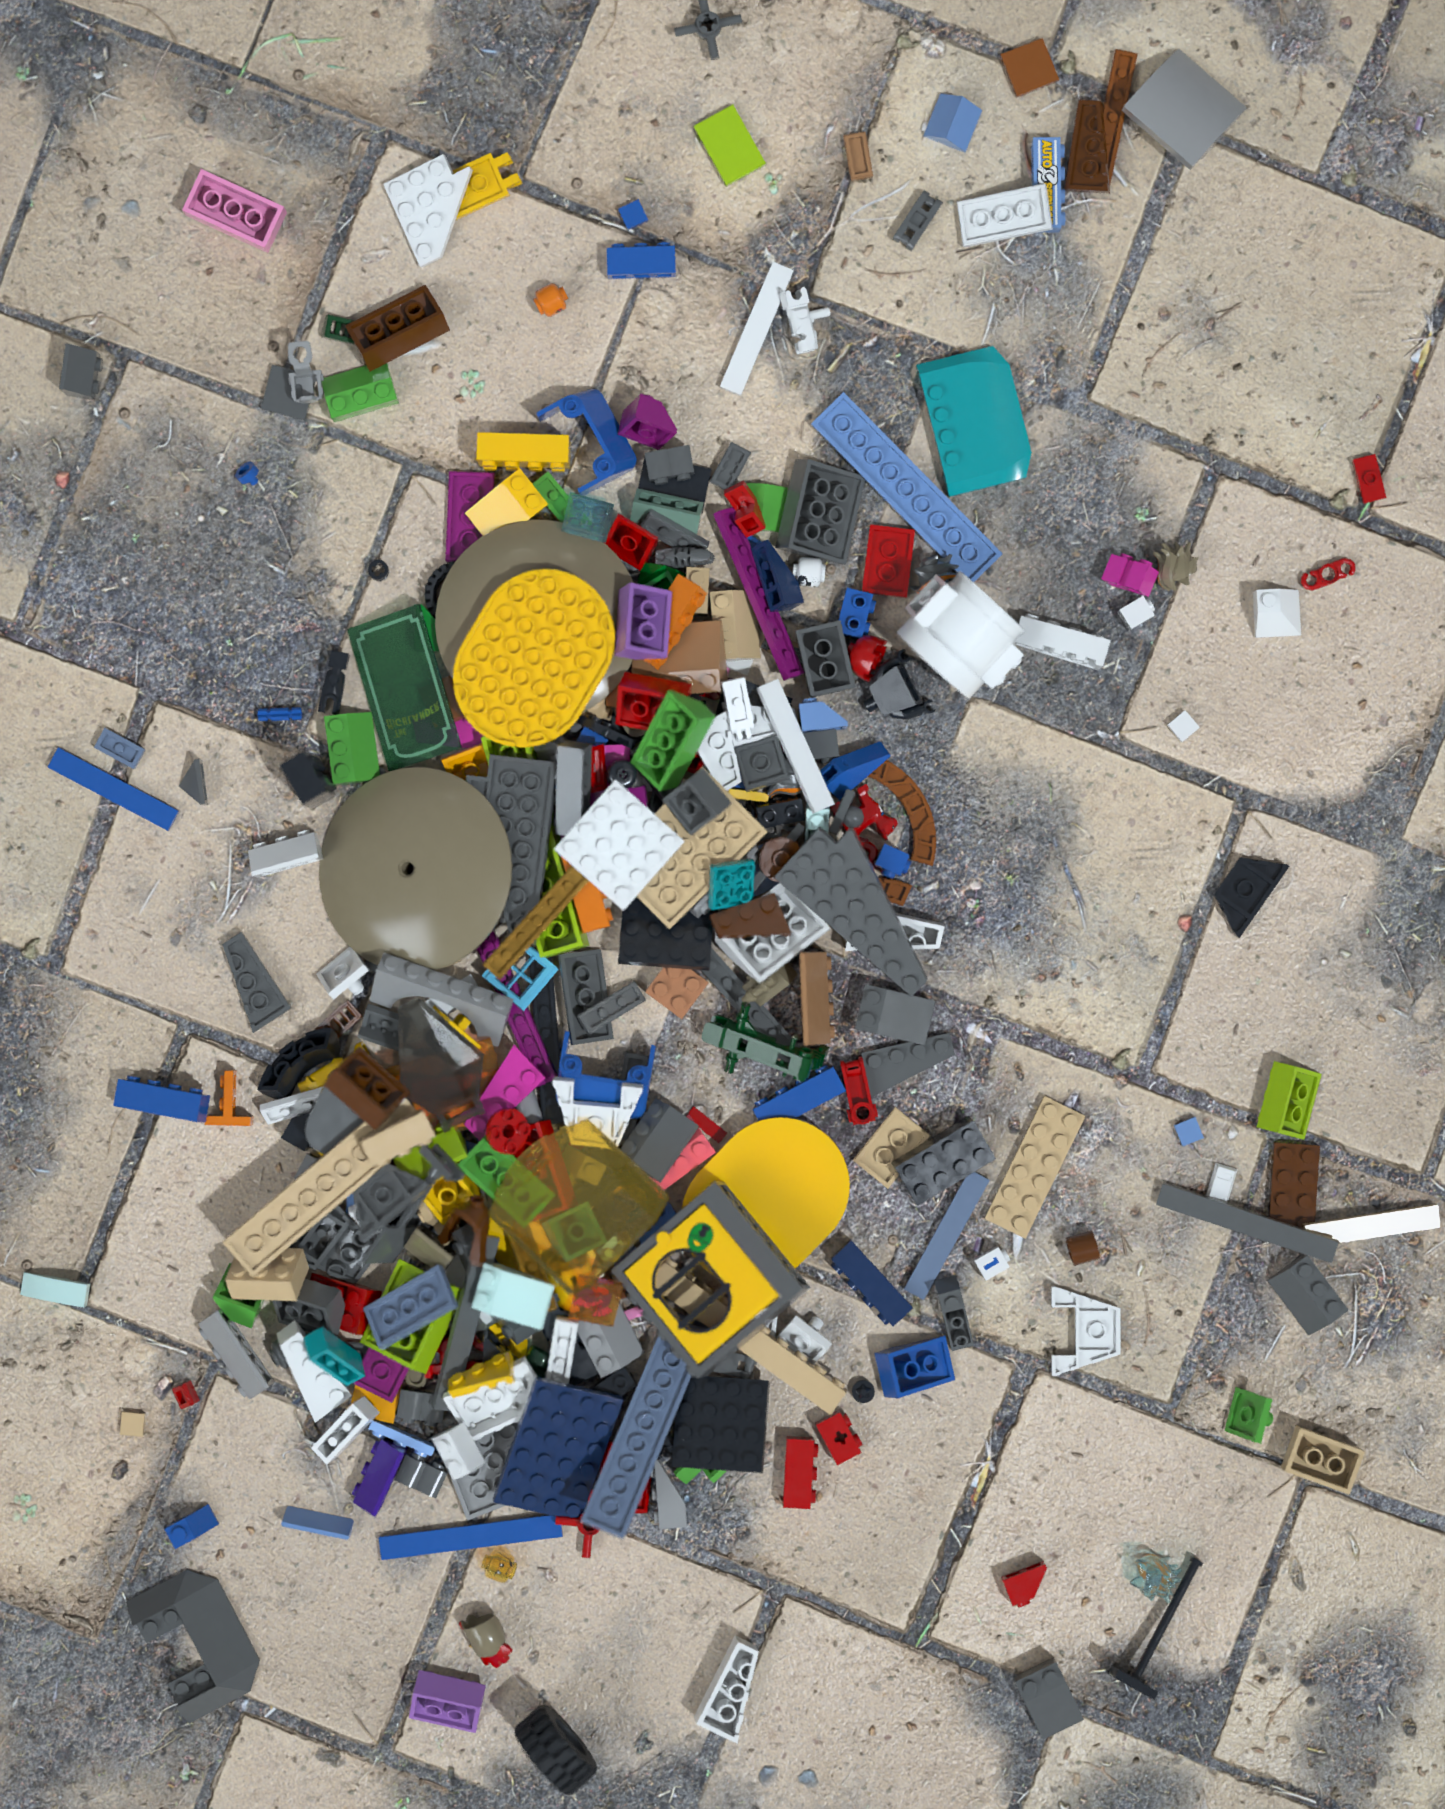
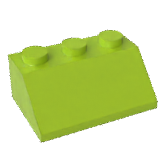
M1274 1061L1270 1070L1267 1089L1264 1093L1261 1112L1258 1116L1257 1127L1305 1140L1322 1074Z
M453 1119L448 1122L445 1120L438 1123L435 1129H433L435 1137L431 1138L432 1142L427 1144L428 1147L432 1149L435 1144H438L455 1163L468 1157L466 1141ZM419 1144L410 1148V1153L402 1157L396 1155L393 1158L397 1168L422 1180L426 1179L428 1171L432 1166L419 1152L421 1148Z

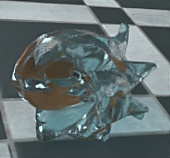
M1146 1554L1135 1561L1140 1575L1132 1579L1130 1584L1140 1589V1592L1151 1601L1154 1600L1156 1595L1170 1603L1169 1595H1174L1170 1588H1176L1174 1584L1181 1581V1578L1176 1577L1182 1571L1181 1568L1176 1569L1179 1565L1167 1564L1154 1554Z

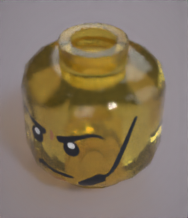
M493 1550L490 1555L484 1556L481 1567L484 1568L485 1577L505 1583L508 1579L512 1580L514 1577L517 1562H514L513 1555L500 1550Z

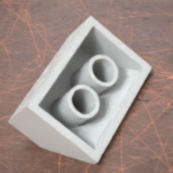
M310 829L298 832L295 838L289 839L288 836L276 838V843L267 845L266 842L254 844V849L248 850L252 876L258 878L323 859L317 833H311Z

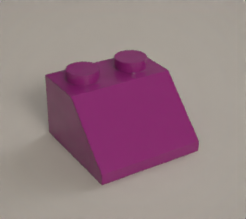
M641 393L623 410L618 435L656 450L663 447L677 433V428L662 402L650 395Z

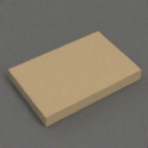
M895 1107L853 1158V1161L888 1189L899 1176L891 1162L927 1141L931 1135Z

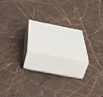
M1186 710L1167 725L1181 743L1200 728Z

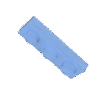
M373 1419L369 1426V1429L373 1431L372 1434L382 1439H385V1437L394 1440L393 1443L402 1448L409 1446L415 1449L414 1453L422 1457L432 1456L436 1447L433 1443L386 1422Z

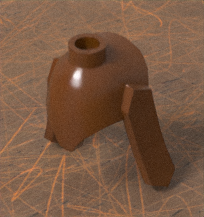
M473 1195L470 1201L459 1204L452 1209L445 1227L438 1236V1240L441 1244L448 1243L462 1217L474 1227L475 1236L470 1253L471 1264L476 1267H483L486 1262V1244L490 1216L489 1210L484 1204V1198L480 1195Z

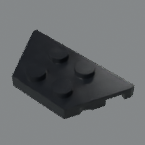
M1242 857L1238 858L1213 894L1237 938H1240L1290 867L1289 865Z

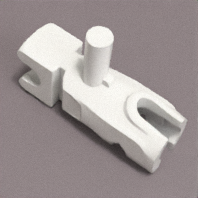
M805 287L795 292L796 300L792 297L790 291L780 294L782 308L787 313L791 336L800 339L794 344L797 355L818 349L817 332L814 330L812 323L814 319L830 316L828 307L809 311V298Z

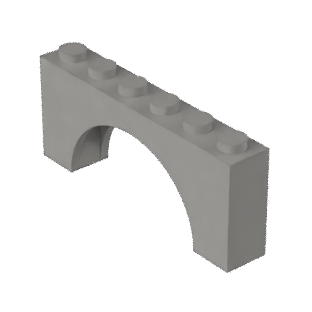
M387 953L383 954L377 967L370 996L371 1002L390 1009L397 1000L409 996L428 997L442 1001L462 1012L472 1022L477 1032V1040L496 1047L499 1046L505 1032L514 1000L513 998Z

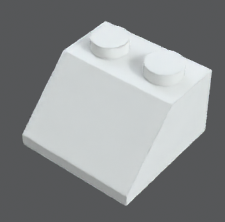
M464 1422L431 1437L453 1480L471 1473L485 1463Z

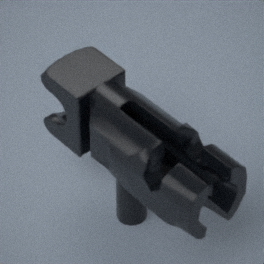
M331 650L328 666L332 670H328L326 673L318 712L325 713L327 700L332 698L334 700L332 714L338 715L340 713L346 678L342 670L347 671L350 654Z

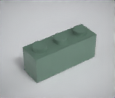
M637 488L630 520L640 525L650 509H653L697 534L704 502Z

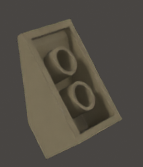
M423 1224L415 1230L404 1246L407 1249L406 1254L414 1261L419 1259L425 1264L423 1268L426 1271L436 1265L443 1266L445 1270L457 1255L451 1246L441 1244L438 1236Z

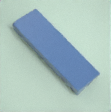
M288 1506L281 1525L282 1527L348 1540L352 1533L354 1520Z

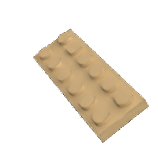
M1046 1096L1043 1097L984 1219L1026 1239L1084 1121L1085 1115Z

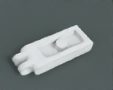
M741 677L721 682L731 733L736 734L738 742L743 741L742 731L745 733L746 740L751 739L750 730L754 729L745 678Z

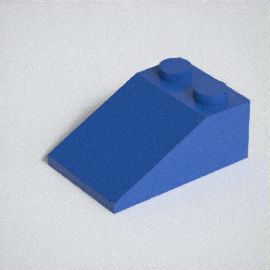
M946 1336L899 1345L874 1353L883 1394L886 1398L898 1399L955 1380Z

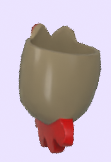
M494 1613L478 1618L474 1615H468L466 1622H459V1626L464 1630L470 1642L469 1647L473 1648L478 1657H481L484 1665L491 1663L493 1667L498 1668L502 1663L509 1661V1654L513 1650L509 1644L505 1643L503 1626Z

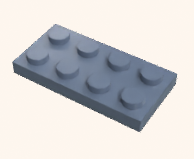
M436 1265L364 1307V1311L378 1348L384 1350L457 1308L458 1304L443 1266Z

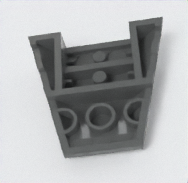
M337 1205L288 1248H303L309 1268L314 1270L318 1268L326 1271L328 1275L356 1284L370 1266V1264H364L362 1259L373 1244V1241L370 1238L365 1243L361 1242L359 1238L361 1234L360 1227Z

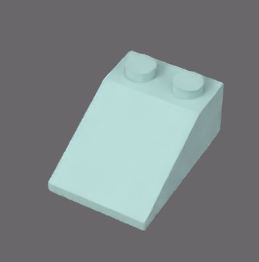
M484 1263L472 1308L492 1316L541 1330L543 1329L555 1285L500 1263Z

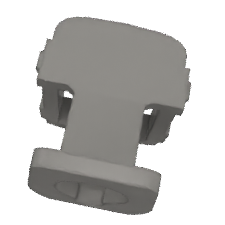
M310 342L289 343L288 357L296 372L289 373L288 378L289 385L292 388V398L294 402L314 403L322 399L323 388L321 381H324V376L321 370H312L310 367L312 361ZM297 347L306 349L307 355L303 359L304 363H299L298 359L294 357V350ZM315 382L318 384V397L314 394ZM296 384H301L303 396L297 399Z

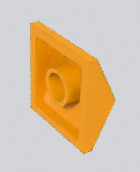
M482 743L441 759L446 772L465 781L466 775L487 777L488 763Z

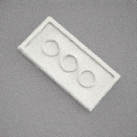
M1045 183L957 202L963 247L1053 230L1047 185Z

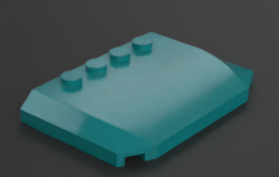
M994 346L917 364L916 370L920 386L923 390L948 497L1026 479L1032 451L1010 365Z

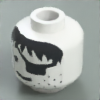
M801 557L798 564L793 566V575L797 578L799 586L818 587L821 582H824L826 564H822L820 558Z

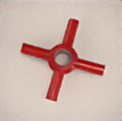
M592 1488V1490H591V1492H590V1495H589V1498H588V1501H587V1505H588V1502H589V1500H590V1498H591V1495H592V1493H593L594 1488ZM584 1512L575 1518L556 1516V1525L576 1526L584 1534L581 1557L590 1558L593 1535L597 1534L600 1530L594 1527L586 1528L583 1525L581 1519Z

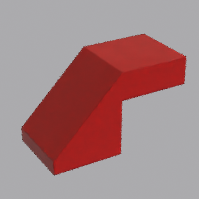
M744 480L725 489L724 495L736 511L734 521L746 538L766 529L757 499Z

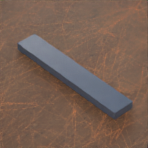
M976 1172L964 1178L903 1288L904 1290L922 1300L925 1299L988 1185L989 1179Z

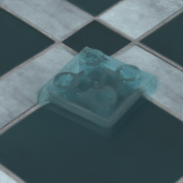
M570 492L561 531L606 543L614 504Z

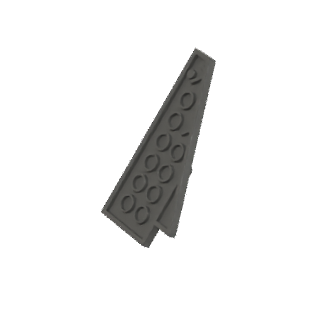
M490 755L487 777L466 775V780L492 804L505 827L512 856V880L503 913L510 935L542 899L556 787L554 774L557 770V762Z
M819 827L775 874L774 878L912 997L927 982L928 977L855 830L850 827L836 841Z

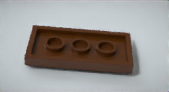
M1273 1142L1268 1217L1303 1228L1305 1223L1315 1222L1320 1145Z

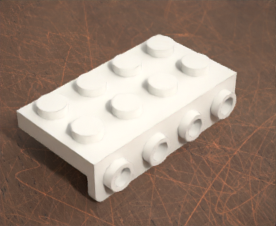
M523 1357L514 1361L515 1383L507 1384L506 1381L497 1383V1387L491 1389L488 1386H483L476 1393L452 1398L447 1391L443 1393V1400L459 1424L464 1422L473 1440L476 1441L491 1432L499 1431L511 1423L520 1421L534 1378L537 1375L527 1359Z

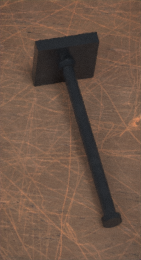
M1192 1556L1189 1560L1191 1563L1134 1672L1131 1671L1128 1675L1111 1666L1107 1673L1153 1700L1156 1699L1159 1692L1142 1683V1675L1199 1566L1202 1567L1203 1562Z

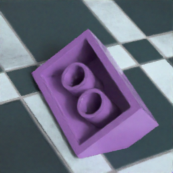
M628 583L619 589L614 656L634 660L667 658L672 591L634 583Z
M419 1670L413 1691L409 1718L476 1733L486 1685L476 1681L461 1680L454 1676L435 1674L432 1671Z

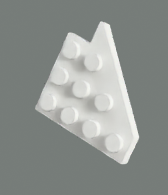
M444 154L383 184L417 262L422 268L443 257L473 172L469 166L453 174Z

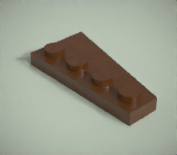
M1078 100L1065 190L1110 194L1103 103L1101 101Z

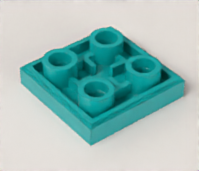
M752 858L710 865L708 907L711 910L734 907L753 900L755 861Z

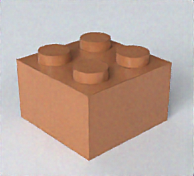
M663 967L645 993L680 1019H683L709 982L691 969Z

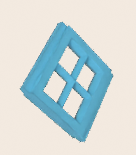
M532 946L525 951L531 957L522 968L519 969L515 965L511 967L516 972V975L506 986L488 969L482 975L488 983L504 996L513 998V1003L522 1011L528 1007L559 970L548 959L540 958L539 952ZM533 960H536L544 968L532 980L523 972ZM521 976L530 985L519 997L510 988Z

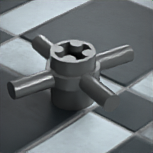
M698 0L701 13L697 16L695 24L674 28L675 36L697 33L701 39L707 41L710 59L716 60L719 59L716 37L720 34L722 27L742 23L741 14L720 18L716 13L709 10L708 0ZM710 21L714 22L711 26V31H707L706 26H701L703 22L704 24Z

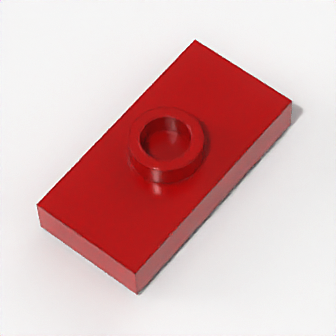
M1376 454L1353 459L1352 462L1363 504L1386 499Z

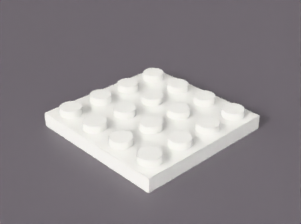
M615 780L554 850L624 911L685 841Z

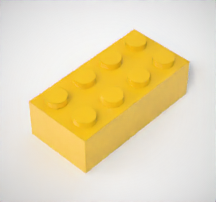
M477 432L476 460L479 466L483 467V470L494 471L497 470V467H506L507 471L529 468L531 472H542V468H551V472L562 473L565 472V469H570L571 440L569 435Z

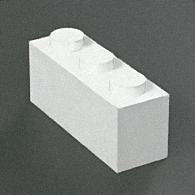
M363 1396L343 1413L311 1449L327 1465L337 1458L380 1412Z

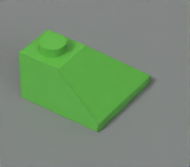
M229 1263L213 1295V1300L230 1321L252 1329L264 1300L231 1298L225 1281L231 1263Z

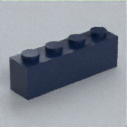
M851 1239L830 1257L833 1261L831 1264L833 1269L839 1275L843 1272L849 1278L846 1283L855 1292L858 1289L862 1292L864 1297L861 1299L870 1309L874 1306L880 1312L877 1316L885 1325L890 1323L892 1326H895L913 1309L912 1305Z

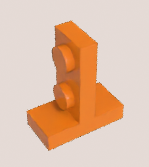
M225 1070L224 1075H221L220 1088H224V1098H220L219 1107L220 1111H223V1115H207L205 1125L253 1126L254 1116H235L237 1070Z

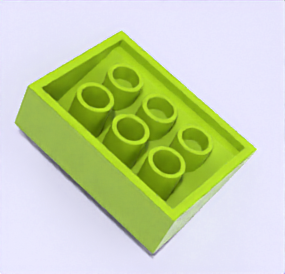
M399 1259L381 1297L426 1271ZM449 1282L458 1304L462 1288ZM457 1308L384 1350L378 1348L370 1324H368L360 1343L411 1370L426 1374Z

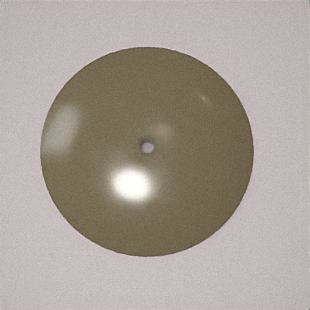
M551 520L520 521L502 526L482 536L470 545L453 564L444 580L437 601L435 618L436 638L441 657L449 674L453 678L454 663L458 650L490 596L504 582L531 570H560L573 574L587 582L606 603L613 620L616 636L619 589L628 583H633L625 565L600 539L583 529L563 522ZM613 653L612 661L605 676L583 712L597 705L616 688L624 672L628 671L633 659L614 656Z
M425 767L402 768L387 772L368 781L357 789L340 807L327 830L322 845L323 859L320 860L319 879L326 912L336 931L347 945L360 956L376 965H379L384 953L432 970L441 969L456 963L473 952L492 932L501 917L509 896L512 880V856L507 833L499 815L486 797L464 779L442 770ZM411 864H413L414 871L410 875L408 872V868Z

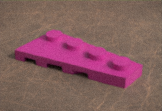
M513 1045L464 1125L479 1141L482 1140L486 1135V1126L490 1117L499 1109H514L546 1076L516 1045Z

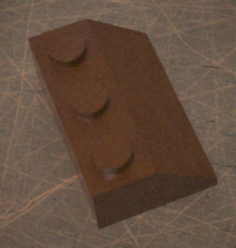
M360 1046L333 1070L324 1083V1086L375 1131L411 1093L410 1090Z

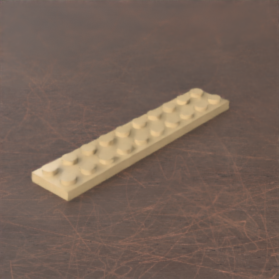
M405 1099L378 1129L417 1110ZM365 1121L222 1241L252 1277L383 1167H378L377 1165L372 1167L359 1138L375 1131Z

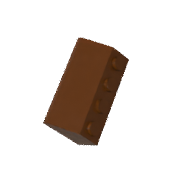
M426 284L345 325L369 372L450 331L442 310Z

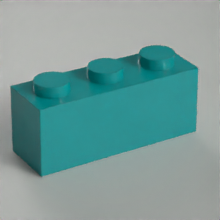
M324 1327L316 1329L303 1337L308 1360L345 1386H349L365 1377L360 1353Z

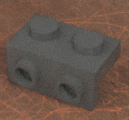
M368 1004L358 1038L389 1049L401 1051L407 1038L412 1018Z

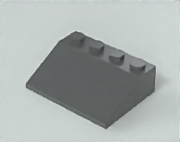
M795 459L775 548L846 565L865 483L864 478L859 474L810 459Z

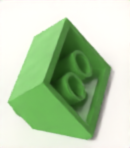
M388 363L369 372L366 366L325 377L324 381H322L325 399L334 423L399 404Z
M372 712L324 716L333 784L338 786L367 782L380 776Z

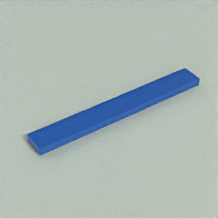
M541 1515L379 1536L381 1560L563 1537L562 1525L555 1524L556 1516Z

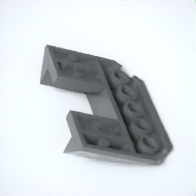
M187 1569L126 1601L132 1625L137 1624L146 1643L184 1624L204 1664L168 1683L178 1703L176 1709L189 1724L251 1691L260 1658L219 1579Z

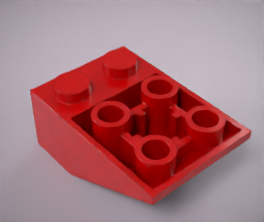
M312 1273L311 1281H317L341 1290L345 1309L339 1330L355 1335H363L369 1324L364 1307L380 1299L382 1291Z

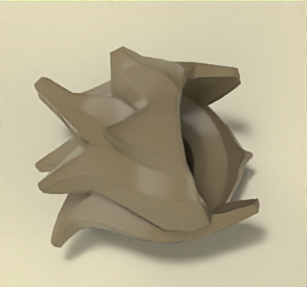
M1175 542V550L1162 543L1161 551L1165 555L1153 552V555L1158 560L1157 571L1159 573L1156 580L1165 590L1177 591L1175 581L1189 585L1188 576L1197 572V560L1199 557L1194 558L1191 556V542H1188L1184 548Z

